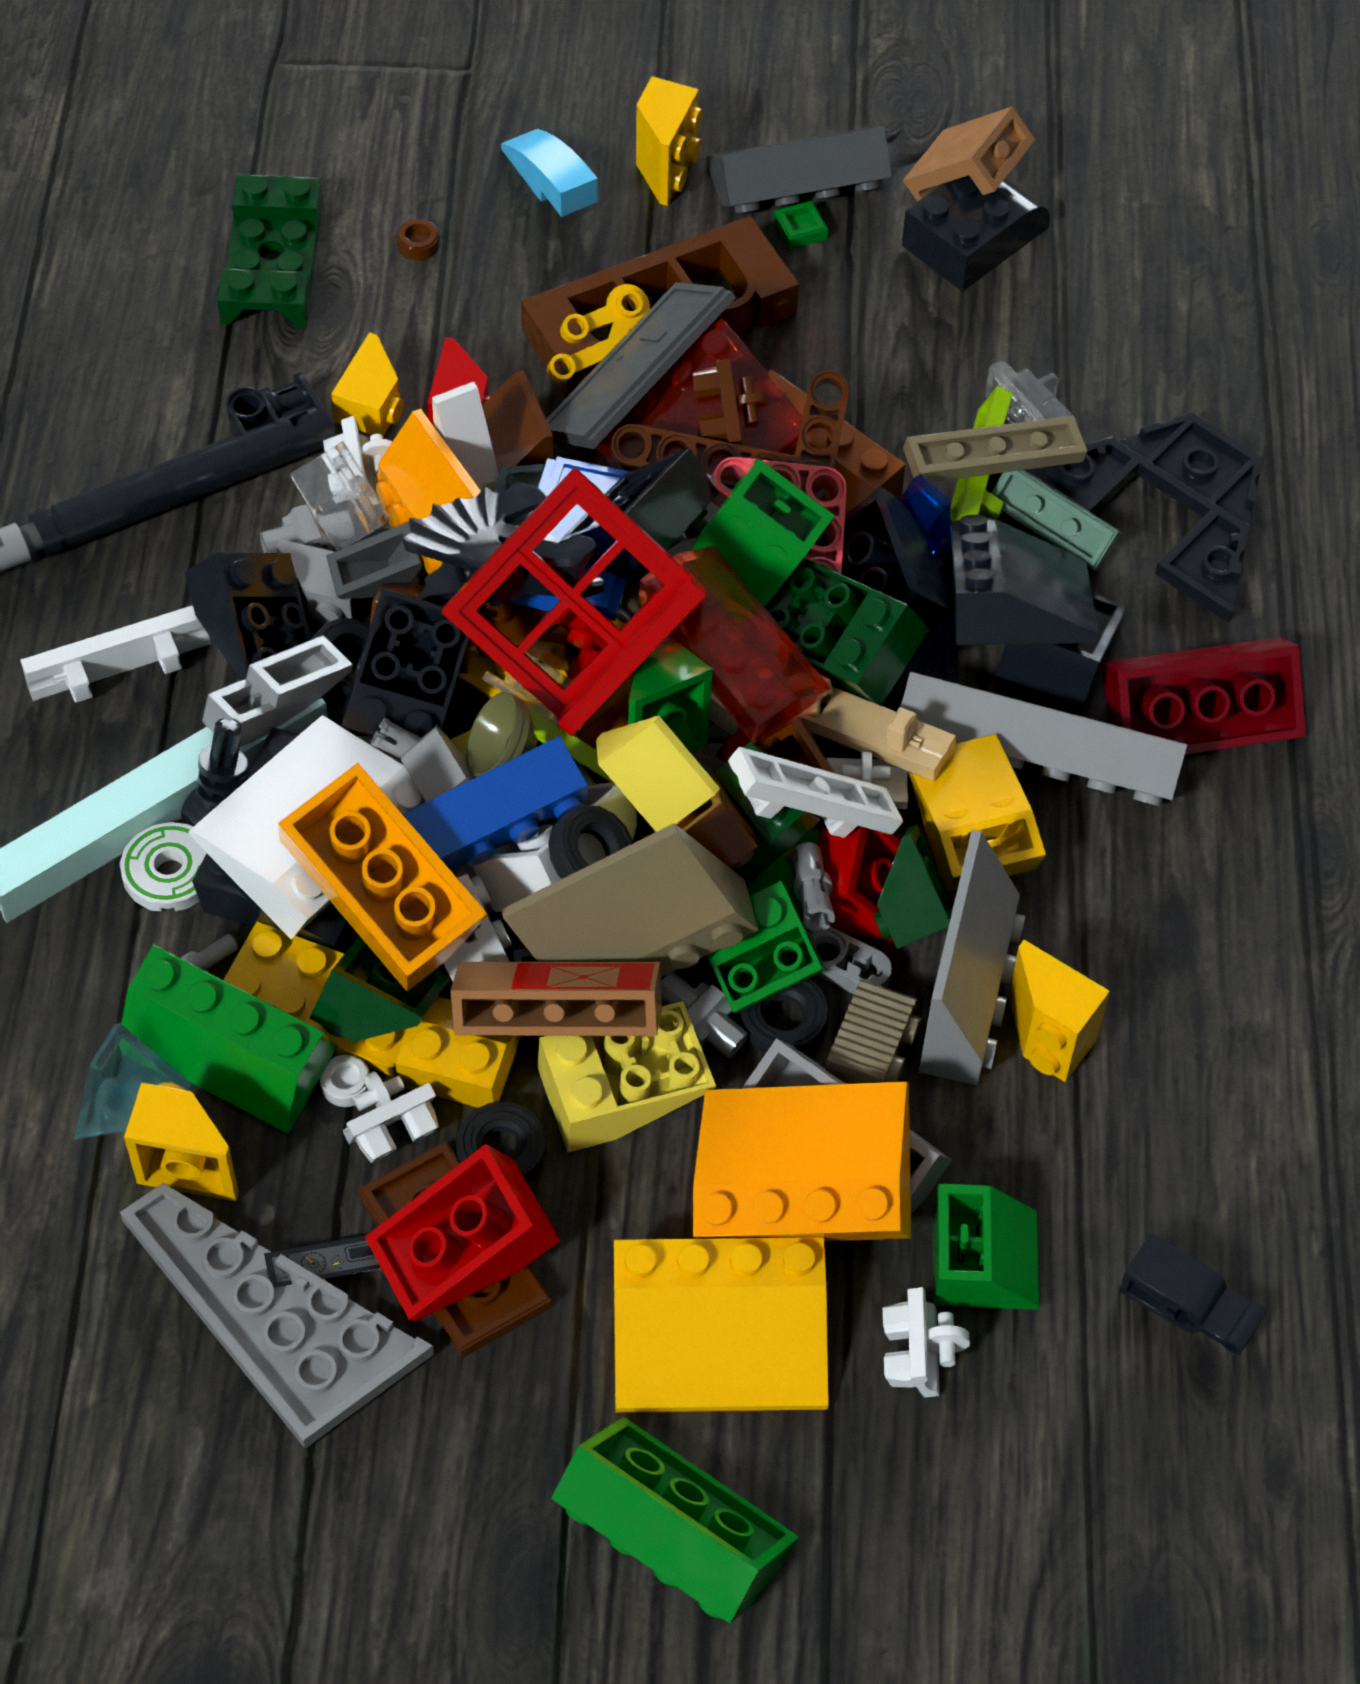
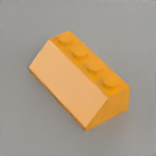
M422 409L413 411L378 463L382 481L376 483L377 494L383 508H391L396 526L409 522V518L423 519L431 514L433 503L438 505L452 503L459 497L471 499L481 492ZM422 556L428 574L433 573L443 564L442 561Z
M356 763L278 823L279 838L283 846L407 992L446 962L487 917L485 910L359 763Z

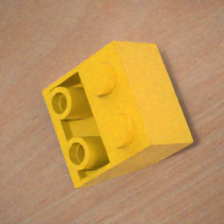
M651 76L637 102L636 165L658 202L668 206L675 191H682L690 162L696 163L700 156L702 139L697 138V132L702 122L703 109L698 108L699 89Z

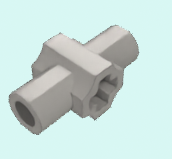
M307 504L292 508L291 512L282 518V527L260 532V542L264 553H278L277 544L280 539L333 551L334 543L355 538L353 520L347 509L321 516L319 509H313Z
M674 971L661 981L662 1005L665 1006L684 1001L701 1047L707 1041L726 1058L730 1059L746 1042L749 1033L730 1018L732 1010L725 994L713 984L707 985L703 982L694 989Z

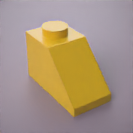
M369 332L331 393L334 423L342 425V419L354 416L357 421L358 431L369 435L381 434L384 436L391 423L396 424L399 421L404 401L400 398L398 377L378 335Z

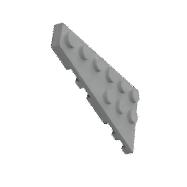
M164 1183L120 1212L124 1224L305 1449L434 1355L433 1345L418 1336L414 1339L394 1326L393 1321L378 1312L373 1314L350 1300L347 1293L282 1254L276 1259L275 1263L278 1267L289 1273L292 1285L274 1288L269 1280L264 1253H270L269 1250L259 1245L258 1240L242 1230L240 1233L216 1219L214 1213Z

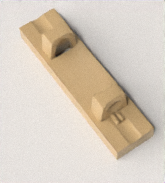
M786 668L764 701V713L787 723L800 716L807 729L812 733L859 752H872V757L932 781L936 780L956 747V735L918 721L916 713L899 707L896 712L832 687L830 679L816 673L810 678ZM821 702L826 703V707L820 714Z

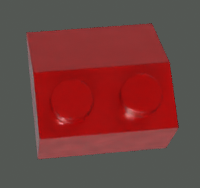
M826 826L821 827L818 846L822 850L824 870L831 877L833 885L830 900L835 913L834 923L829 922L832 928L847 934L884 940L873 914L880 911L877 902L901 842L893 834L857 826L845 838L831 835ZM892 938L886 940V941L894 942Z

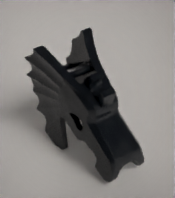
M521 482L514 483L508 490L501 493L493 492L484 487L476 497L471 499L459 497L452 503L443 505L433 503L431 514L426 518H409L410 532L402 538L405 550L443 562L436 571L425 577V588L418 599L439 605L446 604L519 527L507 523L534 511L547 497L546 494L539 488ZM549 533L533 551L571 586H574L585 574L586 566L595 556L597 547L595 541L590 537L571 535L567 541L557 543L555 537ZM520 564L484 603H490V606L498 607L502 603L513 602L525 594L556 596ZM596 577L581 595L588 598L602 593L605 588L603 579Z

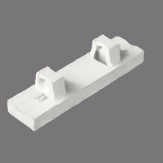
M192 605L27 657L20 661L33 701L70 690L74 702L77 703L93 697L89 688L91 682L159 661L164 674L182 669L179 654L210 645L211 643L208 633L195 616Z
M738 747L728 760L733 772L738 776L739 785L744 795L748 797L758 816L771 819L784 806L820 815L829 833L845 838L857 826L892 835L903 823V819L886 787Z

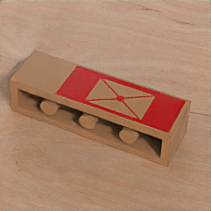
M459 962L451 987L454 1035L657 1036L662 1010L660 962Z

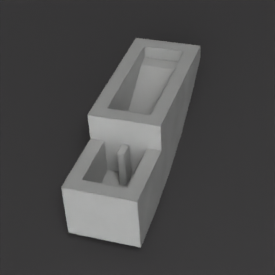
M324 635L250 664L246 679L208 694L202 722L214 733L215 723L219 719L238 720L242 725L240 747L269 733L272 727L277 728L305 710L351 672L353 664Z

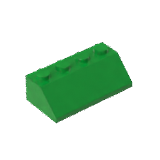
M154 944L128 987L117 1043L130 1052L286 1134H289L338 1047L323 1031Z
M625 1417L617 1420L577 1447L551 1498L565 1508L568 1516L574 1521L591 1526L608 1538L612 1547L617 1551L635 1557L652 1569L655 1576L661 1582L671 1587H678L698 1601L700 1608L712 1617L723 1619L729 1624L751 1607L799 1539L798 1535Z

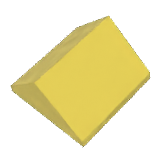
M659 715L601 733L596 739L598 765L656 832L673 823L677 824L712 798L720 789Z

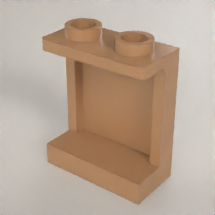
M1012 106L944 129L902 181L917 202L941 184L968 175L982 195H986L996 191L1033 144L1035 138Z

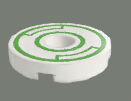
M175 822L152 825L136 834L126 845L120 861V869L124 888L134 902L149 910L162 912L161 908H174L175 911L185 910L200 902L192 881L206 852L188 834L192 828L191 825ZM166 861H177L182 864L179 871L174 874L165 875L157 871V868Z

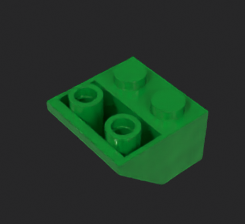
M782 880L749 896L759 930L743 937L741 942L735 946L720 948L707 955L734 1014L824 971L813 934L803 923L802 910L793 891Z
M938 1183L933 1208V1304L935 1306L1038 1310L1037 1211L992 1186Z

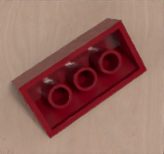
M1282 637L1102 663L1106 709L1111 724L1187 744L1185 755L1306 737L1299 645Z

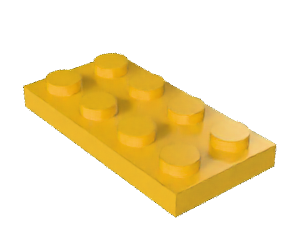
M257 921L226 974L224 981L323 1031L338 1046L333 1055L348 1054L357 1056L367 1064L368 1068L394 1078L397 1072L395 1061L407 1029L353 1042L345 1037H337L328 1033L321 1024L309 1019L331 970L343 957L344 953L298 936L290 939L282 930Z

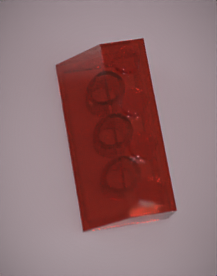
M715 546L681 552L673 557L704 586L706 597L683 619L667 638L671 642H679L713 669L711 692L751 742L757 745L831 692L829 685ZM651 572L640 579L639 603L642 606L663 585Z

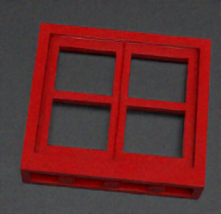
M574 467L443 606L441 613L556 716L557 724L572 736L706 597L704 586L582 472ZM578 504L616 541L578 582L571 586L533 550ZM625 548L657 577L663 585L619 630L581 593ZM521 564L560 601L516 645L477 609ZM569 608L607 644L563 688L525 652Z

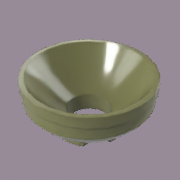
M501 692L490 698L478 713L471 728L466 748V763L469 772L473 776L478 777L536 748L538 738L534 733L535 726L533 725V719L527 704L523 700L510 693Z

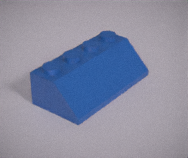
M558 736L402 815L450 871H453L467 863L471 866L481 864L495 854V849L511 841L514 843L524 842L535 836L541 826L556 818L559 821L567 812L584 806V804L589 802L588 784L561 737Z

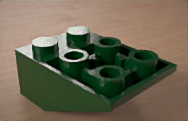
M803 558L783 583L759 623L794 646L791 660L813 673L830 679L831 684L839 689L880 706L886 700L929 631V628L908 604L806 558Z

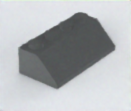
M885 127L861 128L706 156L707 166L721 205L734 206L735 213L760 209L759 201L775 199L776 206L800 202L799 194L815 191L816 199L840 195L839 187L855 184L856 192L880 188V179L892 177Z

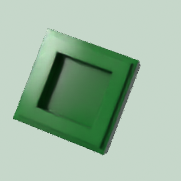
M813 200L774 211L773 222L788 250L828 240V228Z

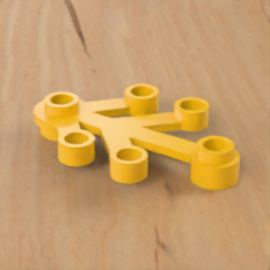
M623 284L611 291L607 297L606 306L584 316L580 314L567 316L560 327V333L562 338L571 344L581 342L588 332L611 323L612 326L608 339L570 356L562 353L555 355L547 366L549 378L555 383H566L573 374L600 363L629 330L650 310L649 299L644 291L635 285ZM622 300H632L636 309L634 311L626 310L622 306ZM569 323H577L581 327L582 333L580 335L570 333L567 325ZM558 362L564 363L568 367V374H558L554 369V364ZM653 388L645 394L650 399V405L642 406L637 403L632 408L635 413L645 415L650 413L656 406L658 395Z

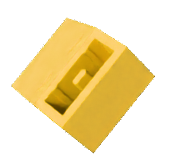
M996 734L956 743V747L935 781L909 772L936 866L947 891L958 889L971 830L982 831L1008 876L1037 869L1046 855L1032 808Z

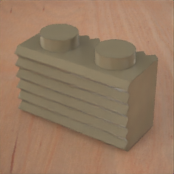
M860 979L828 1055L826 1070L846 1084L898 1082L905 1063V1058L900 1057L899 1053L904 1043L913 1045L922 1020L921 1017L914 1015L917 998Z

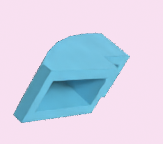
M535 129L501 143L502 151L541 202L548 199L561 217L598 202V178L585 162L557 137L546 131Z

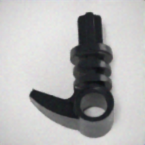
M219 719L215 723L212 745L204 748L199 754L198 782L196 788L186 798L181 810L182 818L193 826L239 788L245 778L242 780V777L246 773L247 758L239 750L242 725L236 719Z

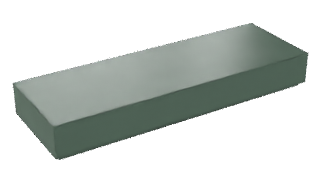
M1025 470L1002 473L991 492L992 495L1003 501L1001 511L1060 549L1085 559L1087 566L1094 571L1101 569L1122 535L1121 531Z

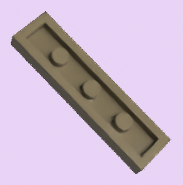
M1074 416L911 436L906 438L903 446L916 484L1079 463L1084 461L1088 452Z

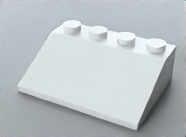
M323 715L188 832L196 843L290 939L294 938L332 902L280 842L278 823L356 763L361 765L402 814L426 802L404 765Z

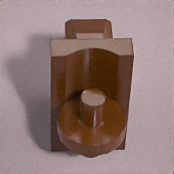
M730 359L716 361V367L707 368L692 374L696 399L720 396L721 413L698 416L701 437L741 444L742 439L737 407H743L745 423L758 422L757 405L769 402L768 392H754L752 376L739 378L741 395L735 396Z

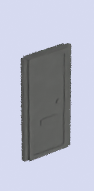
M675 282L546 419L553 435V442L595 449L736 298L732 291H727L724 287Z

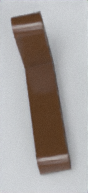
M824 370L812 378L808 387L795 456L637 424H627L620 427L614 433L612 453L616 463L628 471L636 470L664 458L665 452L672 446L690 447L706 474L710 476L712 472L708 467L709 461L718 454H724L729 457L825 466L834 469L849 397V385L840 373L833 370ZM823 384H832L839 389L841 398L832 405L823 404L816 397V389ZM814 428H823L830 433L832 443L827 448L815 449L808 444L806 439L807 433ZM637 437L644 442L645 449L639 457L627 458L620 453L619 447L626 438ZM731 475L720 477L721 483L731 490L739 482L738 479ZM823 486L814 496L823 501L827 497L829 490Z

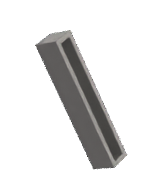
M910 672L901 704L902 708L916 713L918 721L956 735V743L996 734L1011 766L1014 768L1023 769L1024 762L1027 761L1042 765L1041 775L1067 782L1071 773L1089 778L1087 787L1112 794L1115 793L1116 786L1135 790L1134 800L1161 806L1163 798L1173 799L1187 744L916 672Z

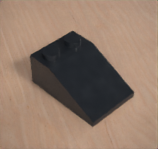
M1092 593L1099 630V643L1006 644L995 676L1005 679L1015 688L1031 689L1050 696L1057 704L1076 706L1082 709L1095 684L1127 606Z

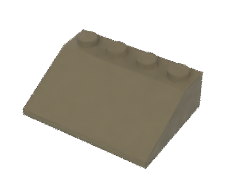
M675 823L501 909L503 919L537 962H660L661 977L677 969L691 967L700 958L720 948L735 946L741 942L743 937L759 930L745 880Z

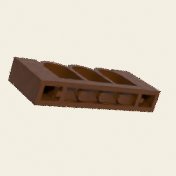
M748 216L522 300V331L547 368L551 359L557 354L562 353L570 356L601 342L588 332L581 342L577 344L568 343L562 338L560 327L565 318L571 314L584 316L606 306L607 297L617 286L623 284L635 285L643 290L647 297H650L660 292L668 291L675 282L693 284L692 280L720 270L739 299L733 301L702 334L710 338L726 339L738 336L746 331L753 320L759 327L775 321H782L796 314L799 283L752 217ZM622 300V306L626 310L634 311L636 309L632 300ZM569 323L567 325L570 333L574 335L582 333L581 327L577 323ZM701 336L687 349V351L681 357L694 351V349L700 343ZM558 362L554 364V369L558 374H568V367L564 363ZM599 363L573 374L566 383H556L565 398Z

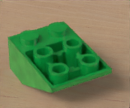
M757 459L752 462L679 563L698 581L755 619L807 555L835 515L762 460Z

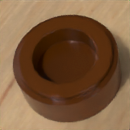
M409 220L403 223L397 231L398 250L407 259L415 261L426 260L434 256L439 249V231L433 223L427 220Z

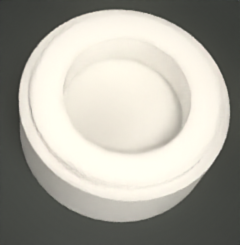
M344 1054L331 1058L320 1077L324 1097L330 1103L339 1107L355 1106L353 1097L368 1090L364 1080V1076L370 1073L367 1064L361 1058L354 1055Z

